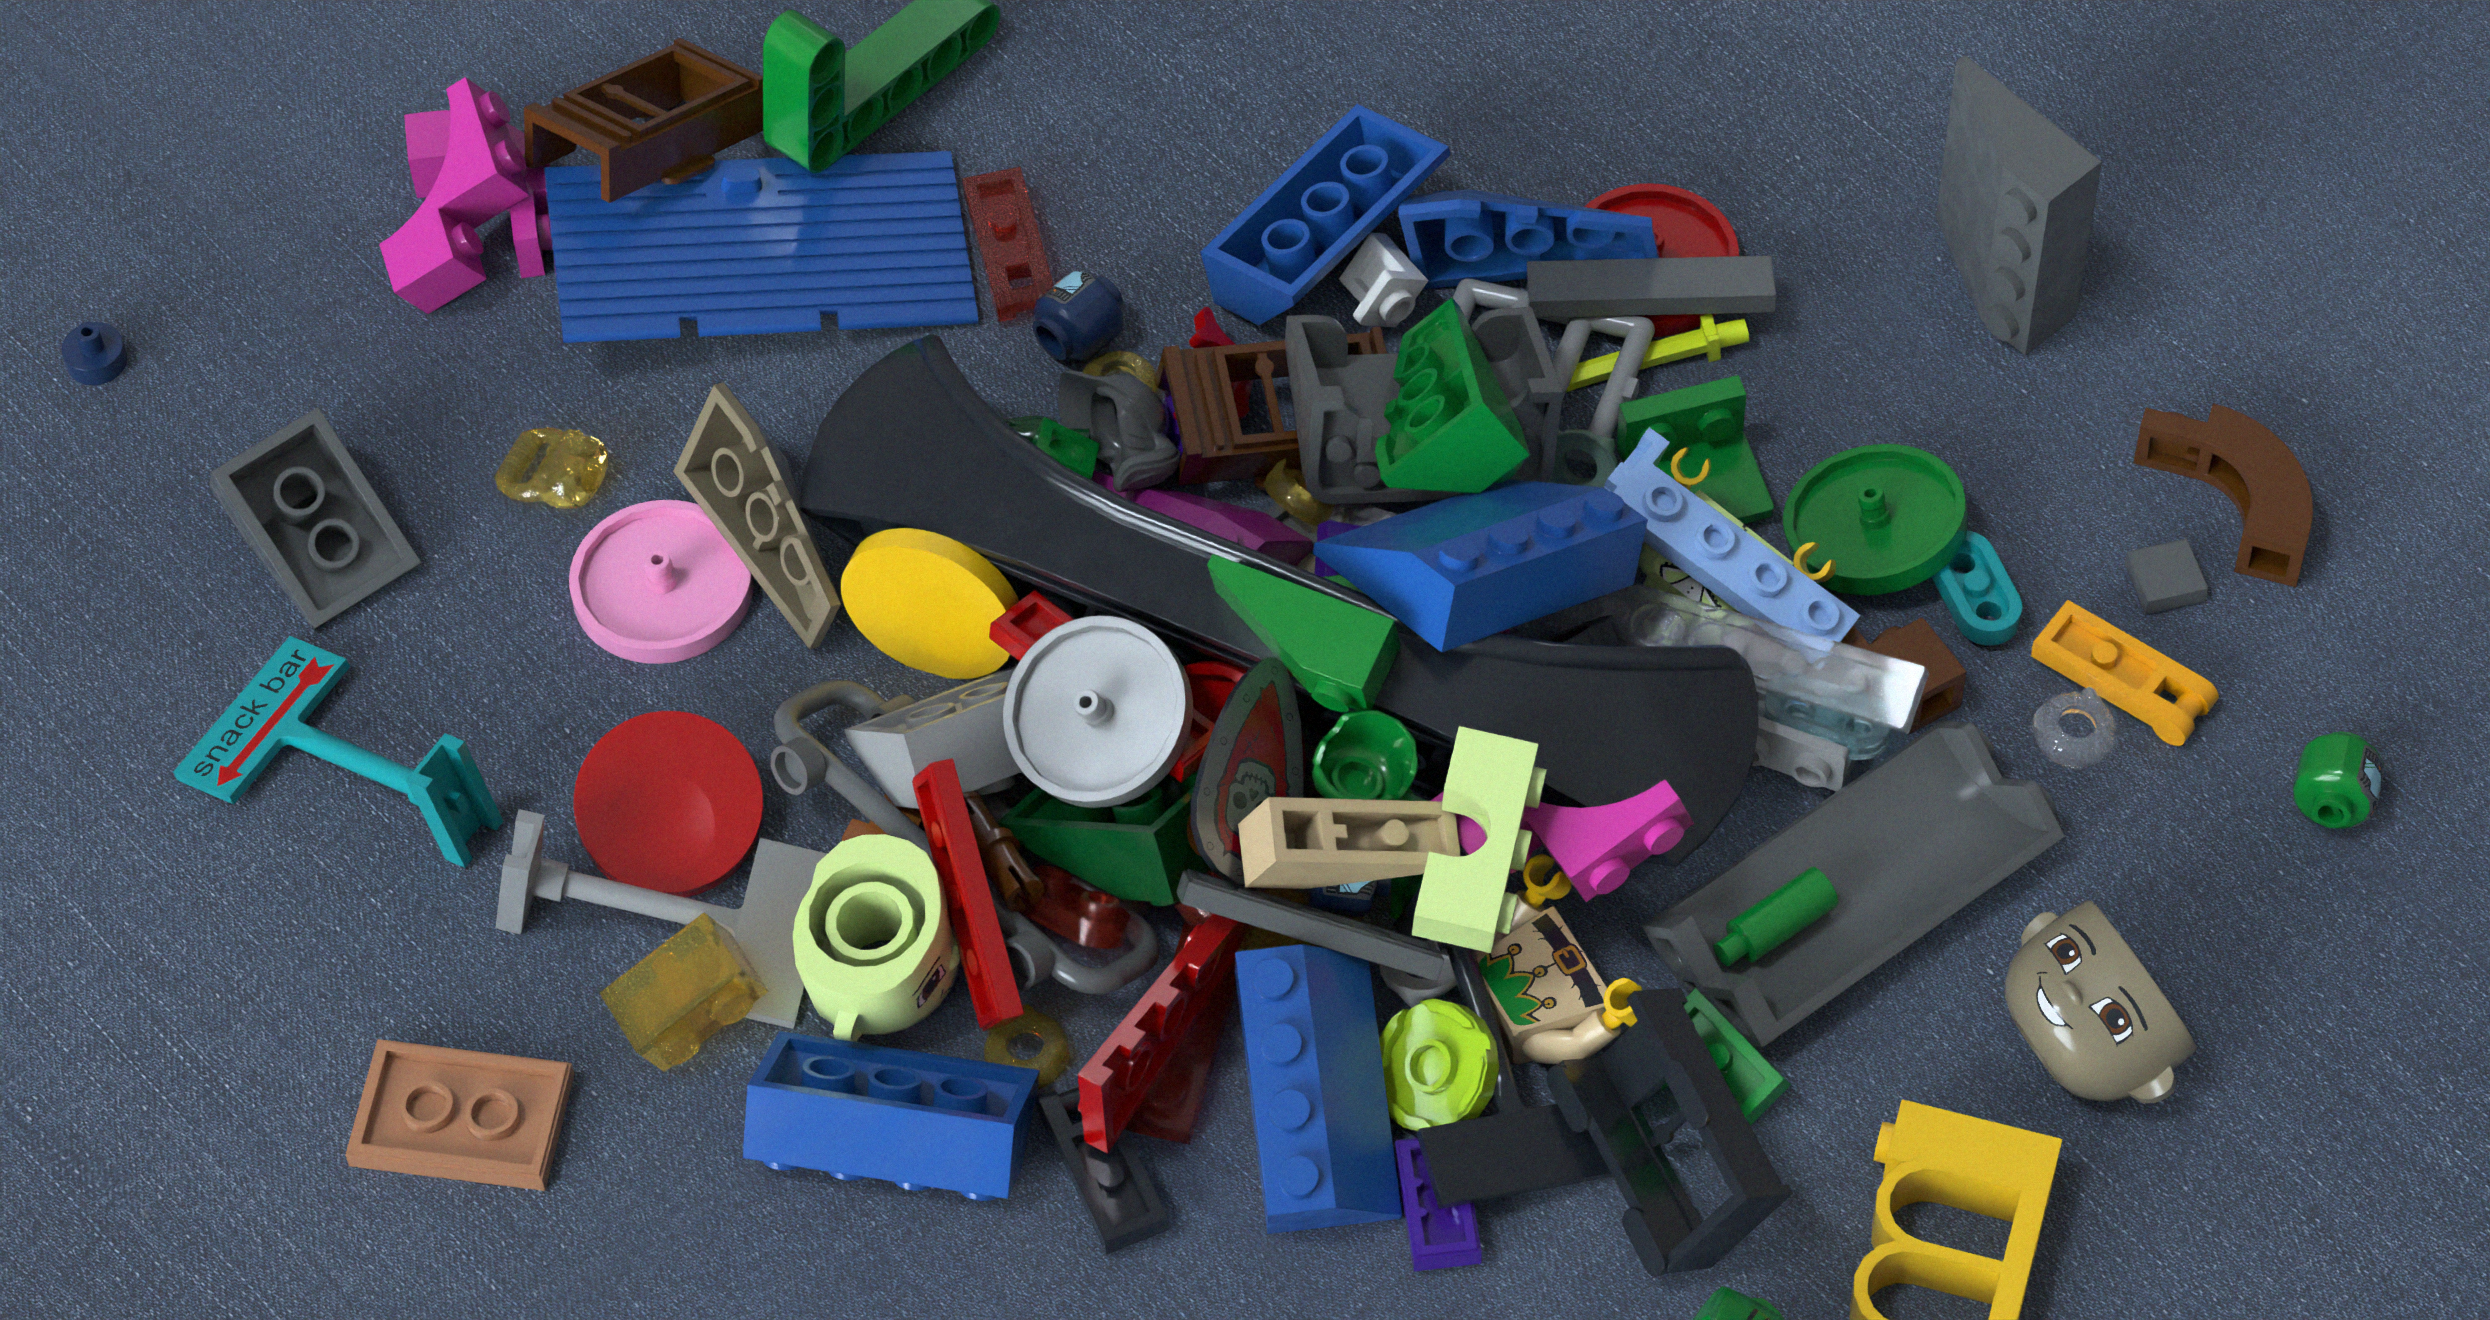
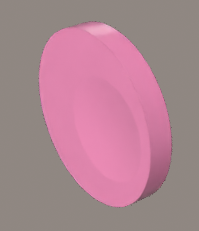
M655 500L638 503L619 510L605 518L587 534L573 557L569 574V588L576 617L582 629L597 645L611 654L626 660L648 664H663L683 661L705 653L720 644L734 632L750 606L753 596L754 579L751 572L698 504L679 500Z

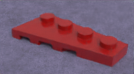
M1212 913L1203 925H1196L1189 934L1184 948L1077 1074L1080 1094L1078 1110L1082 1113L1084 1142L1107 1154L1111 1150L1234 967L1235 952L1244 951L1243 922Z

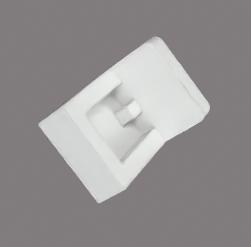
M1372 232L1339 278L1360 302L1353 313V317L1360 325L1397 327L1412 312L1415 306V299L1428 282L1427 278L1387 234Z

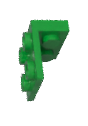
M1739 375L1619 404L1617 450L1623 463L1636 449L1643 434L1650 427L1670 442L1657 467L1674 479L1671 472L1673 456L1683 448L1689 447L1686 455L1680 462V469L1686 477H1697L1701 473L1706 459H1710V474L1704 481L1691 486L1689 491L1693 494H1696L1698 490L1702 491L1743 524L1770 518L1773 515V502L1743 432L1747 394Z

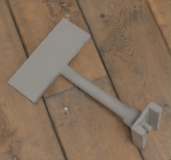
M521 809L518 810L512 854H506L502 868L495 929L521 934L536 896L559 902L562 896L728 934L734 941L716 1011L794 1029L804 989V984L795 964L793 945L794 922L801 901L812 885L816 865L828 853L760 838L743 905L739 909H732L570 871L569 863L542 857L545 815Z

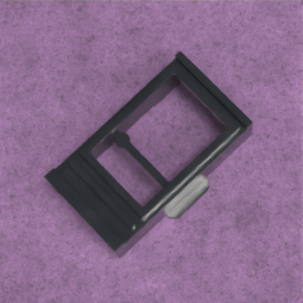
M1681 988L1634 991L1626 999L1638 1021L1600 1057L1562 1060L1557 1066L1551 1067L1547 1073V1085L1570 1128L1577 1133L1586 1132L1587 1130L1590 1132L1630 1208L1623 1215V1228L1647 1273L1656 1277L1668 1273L1712 1268L1785 1202L1793 1192L1789 1185H1781L1780 1179L1707 1046L1684 1008L1688 1001ZM1667 1082L1681 1110L1666 1124L1657 1125L1653 1133L1640 1107ZM1686 1121L1692 1127L1697 1128L1733 1194L1703 1222L1700 1221L1661 1148L1662 1144L1672 1142L1674 1133Z

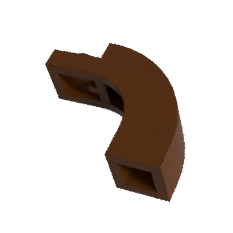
M2215 403L2212 405L2208 422L2188 418L2177 412H2163L2145 408L2133 464L2198 479L2222 491L2234 503L2243 522L2244 530L2234 572L2296 587L2311 530L2313 502L2307 477L2292 451L2280 438L2258 421L2243 413Z

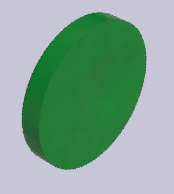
M1898 444L1860 446L1837 453L1823 460L1810 469L1796 483L1787 498L1783 511L1784 533L1792 560H1794V555L1798 548L1805 543L1815 542L1820 544L1819 548L1807 558L1806 565L1808 571L1811 574L1818 573L1829 560H1835L1836 572L1832 578L1817 584L1837 592L1853 595L1892 593L1915 586L1932 577L1943 569L1958 553L1967 534L1969 519L1964 489L1953 469L1929 452Z

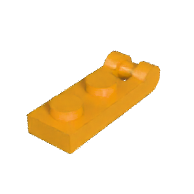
M2070 600L2064 603L2033 642L2031 657L2152 726L2160 739L2173 746H2181L2185 743L2195 729L2194 719L2198 715H2206L2219 699V693L2215 686L2204 677ZM2163 690H2166L2175 695L2177 701L2172 704L2159 695Z

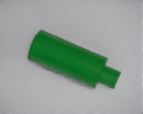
M1809 867L1726 923L1728 935L1713 945L1718 959L1726 966H1730L1742 957L1752 963L1757 961L1838 906V896L1832 883L1819 869Z

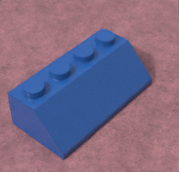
M1356 104L1200 251L1214 303L1257 325L1263 324L1294 306L1451 155L1449 146Z
M1304 944L1235 952V978L1267 1234L1402 1219L1369 961L1332 949Z
M779 1031L747 1084L743 1158L763 1161L764 1165L776 1170H793L803 1167L828 1171L831 1176L841 1180L852 1181L868 1177L894 1181L897 1186L907 1190L920 1191L934 1187L960 1191L963 1196L978 1201H988L998 1197L1008 1199L1022 1168L1035 1105V1096L1037 1095L1040 1070Z

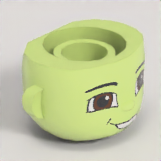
M886 834L861 835L840 842L817 863L812 885L801 901L795 917L793 945L795 964L800 978L818 1014L835 1025L833 1030L835 1039L853 1042L857 1041L862 1034L885 1035L905 1030L924 1020L942 1003L951 990L958 973L960 961L958 947L951 926L943 880L929 854L909 840ZM891 940L887 945L877 949L860 950L863 946L876 941Z

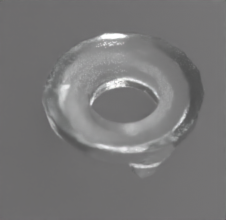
M2089 686L2083 689L2081 693L2067 692L2057 694L2041 705L2032 719L2033 735L2037 747L2049 760L2061 766L2076 769L2095 766L2105 760L2115 747L2117 725L2113 713L2104 704L2093 687ZM2079 713L2092 721L2095 730L2087 737L2075 738L2065 734L2060 728L2058 721L2066 714Z

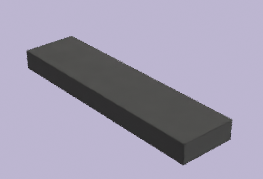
M1772 256L1527 261L1528 307H1532L1536 318L1775 312L1776 308Z
M1191 869L1183 870L1176 891L1181 903L1434 981H1438L1445 960L1434 943L1317 909L1257 889L1231 885L1224 879Z

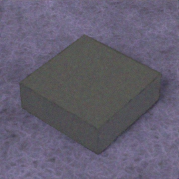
M2187 538L2127 552L2125 567L2145 615L2206 601L2208 586Z

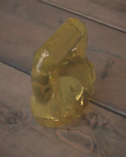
M553 427L530 429L520 433L495 473L494 479L497 489L511 500L524 502L544 501L548 505L560 509H577L588 503L598 491L608 467V451L601 441L594 437L585 436L579 429H568L567 431ZM542 444H551L547 448V454L536 472L531 474L532 479L526 483H519Z

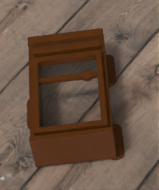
M682 38L675 39L673 45L563 93V98L555 97L552 99V103L546 106H541L535 102L525 106V153L523 157L526 167H542L576 151L577 145H580L601 156V199L608 203L660 179L662 182L671 185L683 183L714 168L715 158L712 156L713 154L763 131V76ZM683 100L689 102L669 112L665 111L666 109L683 102ZM655 117L641 125L632 121L635 118Z
M1381 326L1372 327L1370 332L1346 334L1348 355L1387 354ZM1285 340L1180 350L1179 345L1163 347L1154 382L1157 389L1171 392L1183 447V453L1176 474L1178 486L1253 478L1255 486L1263 491L1306 487L1302 472L1297 430L1284 431L1272 378L1289 377ZM1261 379L1273 432L1242 435L1231 382Z

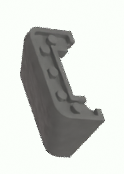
M1532 307L1490 310L1479 316L1471 325V329L1522 428L1530 453L1523 460L1520 469L1509 479L1547 483L1554 470L1563 390ZM1324 315L1287 316L1285 348L1303 477L1307 490L1312 497L1328 504L1445 500L1463 494L1464 492L1389 488L1381 479L1375 448L1377 439L1387 433L1389 434L1391 424L1383 415L1386 403L1398 398L1400 385L1393 379V374L1399 353L1348 355L1346 332L1339 321Z

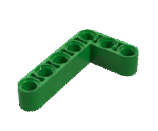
M914 0L846 53L844 41L796 10L783 12L768 29L763 44V136L765 142L813 174L826 170L983 48L990 41L999 25L1000 8L989 0Z

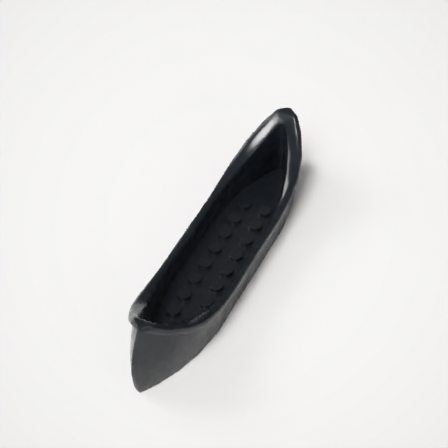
M934 334L913 340L892 351L865 370L849 386L821 422L803 472L800 499L801 512L852 545L858 547L867 537L883 530L896 528L926 530L949 537L976 551L994 565L1010 583L1019 601L1036 590L1075 620L1089 616H1113L1130 620L1147 628L1160 638L1175 653L1183 666L1213 660L1225 661L1248 671L1261 659L1268 657L1277 658L1216 592L1207 566L1212 554L1393 619L1401 647L1371 710H1379L1401 720L1415 738L1419 766L1409 789L1416 796L1427 801H1431L1444 791L1459 726L1537 743L1535 767L1547 769L1540 802L1577 808L1603 806L1634 797L1666 780L1681 799L1694 824L1684 831L1683 837L1673 848L1662 854H1652L1642 862L1677 867L1710 838L1740 798L1753 764L1759 730L1757 691L1752 669L1737 650L1726 645L1614 646L1566 643L1495 633L1440 652L1364 593L1132 502L1063 466L1011 428L977 394L954 363L940 336ZM1287 669L1296 695L1301 727L1325 737L1343 714L1350 711H1358L1349 707L1347 712H1337L1319 704L1311 696L1312 693L1308 692Z

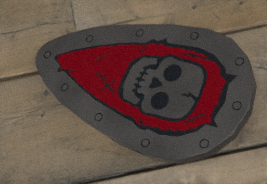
M1274 657L1264 658L1256 662L1243 674L1229 694L1202 757L1191 798V829L1198 852L1212 872L1231 885L1245 887L1238 824L1268 797L1303 798L1302 731L1296 695L1287 668L1282 661Z

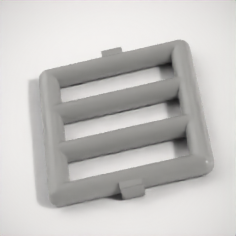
M1471 278L1460 281L1452 297L1462 309L1467 321H1469L1475 305L1493 309L1528 307L1527 291ZM1637 315L1538 318L1567 325L1552 360L1563 390V398L1591 331L1625 338L1588 428V431L1594 434L1612 438L1618 423L1619 404L1636 400L1639 393V379L1636 377L1655 332L1653 322L1646 317ZM1573 450L1566 454L1567 459L1589 464L1596 463L1590 454L1581 450Z

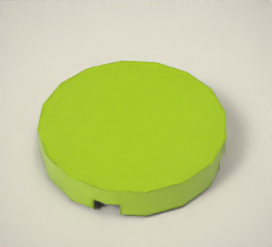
M1438 999L1420 1001L1422 1004L1415 1005L1410 1010L1403 1009L1393 1016L1379 1037L1389 1116L1403 1128L1415 1131L1421 1128L1479 1117L1494 1094L1499 1072L1497 1043L1486 1022L1467 1006Z

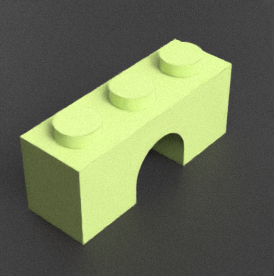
M1459 726L1444 787L1441 810L1470 817L1483 829L1487 840L1479 850L1462 857L1447 856L1429 851L1414 913L1413 936L1491 953L1496 932L1510 933L1518 895L1505 891L1510 870L1524 871L1532 831L1520 829L1525 806L1538 809L1547 769L1535 767L1537 743Z

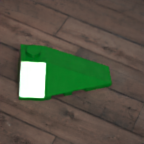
M1450 298L1403 334L1393 374V379L1400 385L1398 398L1386 403L1383 416L1391 424L1389 434L1387 433L1377 439L1375 448L1381 479L1389 488L1480 493L1494 482L1502 483L1511 478L1520 469L1523 460L1530 455L1522 428L1462 309L1453 298Z

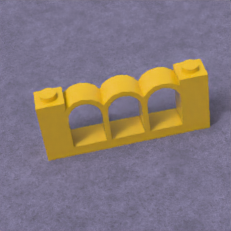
M1902 1099L1895 1124L1882 1122L1873 1161L1884 1163L1885 1168L1883 1181L1876 1194L1872 1221L1871 1244L1874 1250L1863 1257L1854 1275L1849 1320H1889L1884 1318L1873 1307L1870 1296L1882 1287L1896 1283L1913 1284L1992 1304L1988 1320H2019L2056 1173L2062 1139ZM1918 1201L1932 1202L2013 1222L2004 1259L2000 1261L1914 1238L1906 1234L1895 1223L1892 1214L1904 1205Z

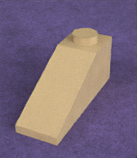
M1268 797L1238 824L1245 888L1310 889L1424 874L1429 851L1447 856L1461 857L1455 813L1441 810L1442 802Z

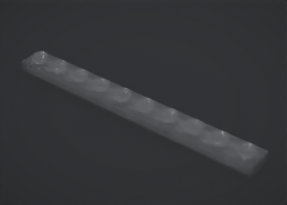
M1361 503L1335 504L1330 520L1366 526L1399 514ZM1637 583L1529 621L1563 632L1587 621L1612 614L1627 646L1726 645L1737 650L1752 669L1755 686L1758 690L1907 734L1910 732L1930 673L1924 666Z

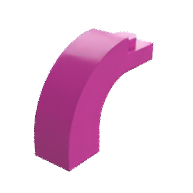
M450 110L404 115L408 162L417 198L428 196L442 168L450 136ZM507 123L511 140L517 145L523 155L525 153L524 133ZM550 163L538 168L526 167L522 171L530 196L506 209L511 215L513 242L521 278L545 275L543 251L552 250L544 167H551Z

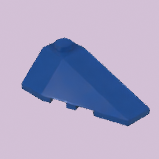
M1471 189L1456 191L1440 190L1428 194L1410 195L1399 205V219L1410 260L1428 280L1422 290L1458 286L1460 281L1467 278L1489 283L1527 279V261L1660 258L1651 217Z

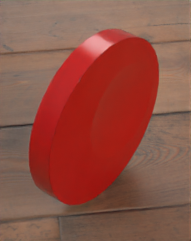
M1654 183L1628 185L1608 191L1584 206L1593 209L1651 217L1660 258L1739 256L1737 237L1723 213L1703 197L1679 187ZM1706 314L1637 316L1646 317L1653 322L1655 327L1653 337H1663L1684 333L1700 326V316Z
M657 711L624 721L606 733L594 745L578 773L574 790L573 809L578 835L583 848L597 869L608 879L686 898L701 894L720 885L731 877L749 857L762 826L763 793L759 773L753 759L742 743L731 732L716 722L700 715L681 711Z

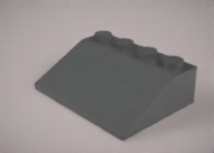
M1963 55L1956 61L1936 219L1980 319L1996 338L2001 341H2008L2026 356L2076 317L2102 161L1969 57Z

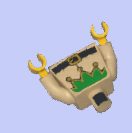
M1544 854L1532 857L1525 865L1523 878L1528 890H1518L1516 892L1518 898L1510 933L1496 932L1491 953L1475 950L1508 1059L1511 1063L1518 1065L1531 1061L1544 1064H1559L1562 1060L1590 1058L1620 1034V1025L1622 1023L1632 1027L1638 1021L1631 1007H1627L1628 1001L1626 998L1634 991L1642 990L1640 985L1627 978L1615 980L1607 988L1556 908L1552 906L1545 910L1542 904L1546 898L1556 900L1564 897L1571 889V882L1563 871H1559L1553 876L1550 883L1544 886V875L1554 864V859Z

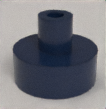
M84 322L73 329L65 337L62 344V355L68 373L74 380L85 385H101L112 381L122 373L127 363V352L120 333L116 328L106 323Z

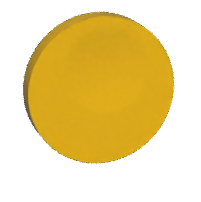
M896 528L877 532L867 537L856 548L841 579L843 603L859 631L886 655L905 666L949 679L982 677L996 671L1008 660L1010 654L989 639L990 624L1017 604L1019 600L1007 579L979 553L949 537L912 528Z

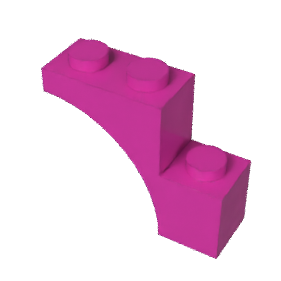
M466 77L446 89L451 115L449 143L445 160L431 191L415 214L398 231L379 244L394 293L427 314H430L487 279L479 256L483 253V246L474 229L530 196L522 173L526 169L525 159L520 149L511 140L507 123L511 119L508 108L497 93L492 90L486 92Z
M1663 780L1651 789L1634 797L1603 806L1577 808L1550 805L1543 802L1539 803L1538 809L1525 806L1520 829L1532 831L1526 863L1530 859L1532 852L1543 845L1585 902H1588L1597 894H1607L1617 889L1628 878L1630 870L1652 854H1662L1673 848L1683 837L1684 831L1692 826L1694 822L1681 799L1668 782ZM1444 791L1431 801L1442 802ZM1455 813L1459 845L1467 855H1470L1485 844L1487 840L1486 835L1480 825L1473 819ZM1511 869L1510 874L1516 872L1517 870Z

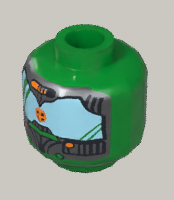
M2339 731L2318 736L2307 743L2300 755L2293 784L2294 802L2302 814L2314 823L2324 827L2344 829L2358 826L2370 819L2378 806L2384 778L2383 759L2377 749L2362 737L2351 732Z

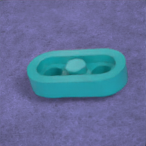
M1967 530L1966 537L1958 553L1943 569L1933 575L1932 579L1959 630L1966 638L1981 645L2002 644L2010 640L2019 628L2022 601L1992 544L1984 536ZM1963 567L1968 569L1969 572L1962 574L1953 569ZM1981 616H1991V617L1995 618L1996 620L1989 621V620H1984V619H1982V618H1980V617H1981Z

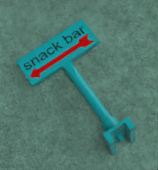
M292 636L287 638L173 771L178 781L234 805L281 748L291 745L407 794L409 801L420 808L445 859L464 868L473 859L466 846V842L482 824L497 830L503 823L501 814L465 741L444 733L419 765L412 769L303 723L348 671L350 665L347 659Z

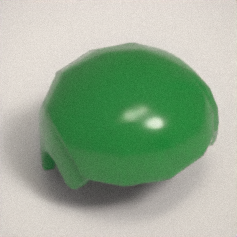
M1350 711L1339 718L1335 726L1317 746L1312 760L1314 765L1312 776L1315 788L1325 799L1401 801L1408 792L1419 766L1416 740L1401 720L1382 711Z

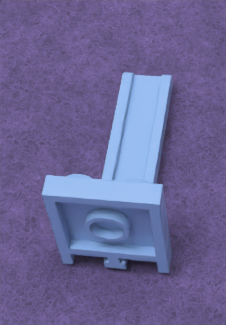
M1649 427L1624 463L1621 462L1608 477L1604 488L1619 495L1627 505L1648 519L1644 543L1814 666L1821 667L1859 619L1860 614L1660 470L1657 466L1670 442Z

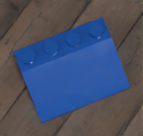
M1508 479L1502 483H1493L1480 493H1463L1315 542L1313 554L1440 652H1444L1633 585L1648 519L1627 505L1619 495L1608 491L1604 487Z

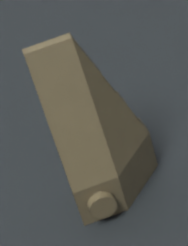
M724 382L715 384L673 472L809 649L817 648L823 641L841 603L809 518L800 510L801 497L788 462L774 441Z

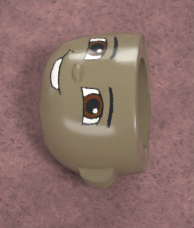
M2091 900L2083 901L2060 916L2053 912H2043L2036 916L2026 926L2021 936L2022 946L2010 962L2005 979L2004 998L2014 1023L2048 1072L2074 1096L2087 1100L2110 1102L2131 1096L2143 1104L2156 1103L2173 1094L2177 1083L2173 1071L2195 1054L2197 1046L2172 1005L2121 935Z

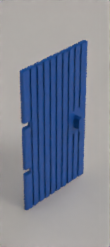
M951 151L844 155L826 170L814 174L789 157L715 160L714 168L683 183L671 185L662 182L660 179L611 203L601 199V165L544 167L563 343L680 338L679 321H697L698 337L821 331L820 315L837 314L838 330L978 324V311Z

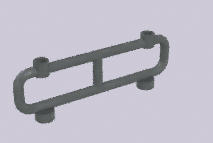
M831 679L802 690L782 702L776 710L773 724L776 735L783 744L776 747L771 754V769L778 784L786 792L798 795L821 784L825 780L887 835L909 840L927 852L934 863L926 832L807 732L799 723L800 720L832 705L852 707L864 715L868 721L916 703L915 700L909 695L900 694L886 701L875 691L863 684L850 680ZM996 793L980 795L984 800L985 806L996 821H999L1012 809ZM1020 846V849L1091 908L1094 922L1103 932L1107 934L1120 932L1134 946L1132 952L1107 966L1091 968L1075 961L1019 912L1009 910L1004 903V899L989 887L1001 932L1009 938L1004 943L1018 990H1027L1052 975L1057 981L1072 990L1086 994H1106L1118 990L1145 975L1158 962L1161 945L1156 931L1143 918L1147 912L1146 901L1120 899Z

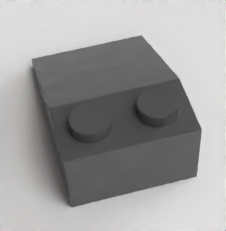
M319 407L211 471L210 489L244 540L314 631L421 565L420 559Z

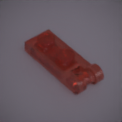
M1021 167L962 178L963 194L989 285L997 322L1016 319L1017 312L1034 309L1037 299L1054 286ZM1026 277L1031 279L1032 285L1010 288L1009 281Z

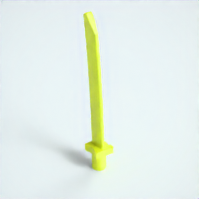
M1712 314L1700 316V329L1650 342L1639 370L1702 353H1707L1709 362L1721 360V348L1749 342L1746 321L1744 318L1715 324ZM1620 351L1578 363L1566 392L1609 379Z

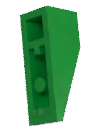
M1212 554L1207 566L1216 592L1269 650L1283 662L1285 667L1303 687L1312 693L1311 696L1315 701L1337 712H1347L1349 707L1358 711L1372 709L1401 647L1393 619Z

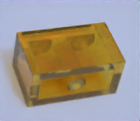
M703 912L599 994L636 1053L665 1072L673 1065L681 1064L692 1058L699 1050L701 1043L722 1027L735 1023L745 1017L752 1009L753 1003L769 991L732 933Z

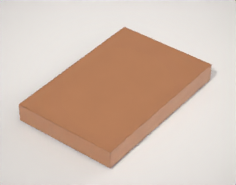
M377 1039L345 1154L350 1167L545 1191L575 1076L573 1065L568 1062Z

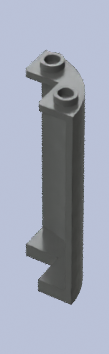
M1940 721L1641 926L1663 962L1687 993L1690 994L1697 988L1710 999L1753 1045L1763 1048L2065 836L2055 818L2057 809L2049 793L2033 780L2002 778L1993 761L1995 753L1992 743L1982 730L1971 722ZM1809 867H1816L1826 875L1838 896L1839 904L1836 908L1753 963L1742 957L1730 966H1726L1718 959L1713 945L1728 935L1726 931V923Z

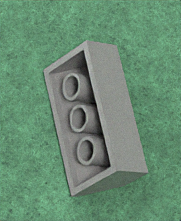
M1017 665L844 729L848 743L894 806L919 809L912 785L913 777L930 763L950 758L954 760L963 793L977 790V793L980 795L1002 791L1015 784L1013 775L1022 771L1016 764L1007 745L1003 725V707L1007 687Z

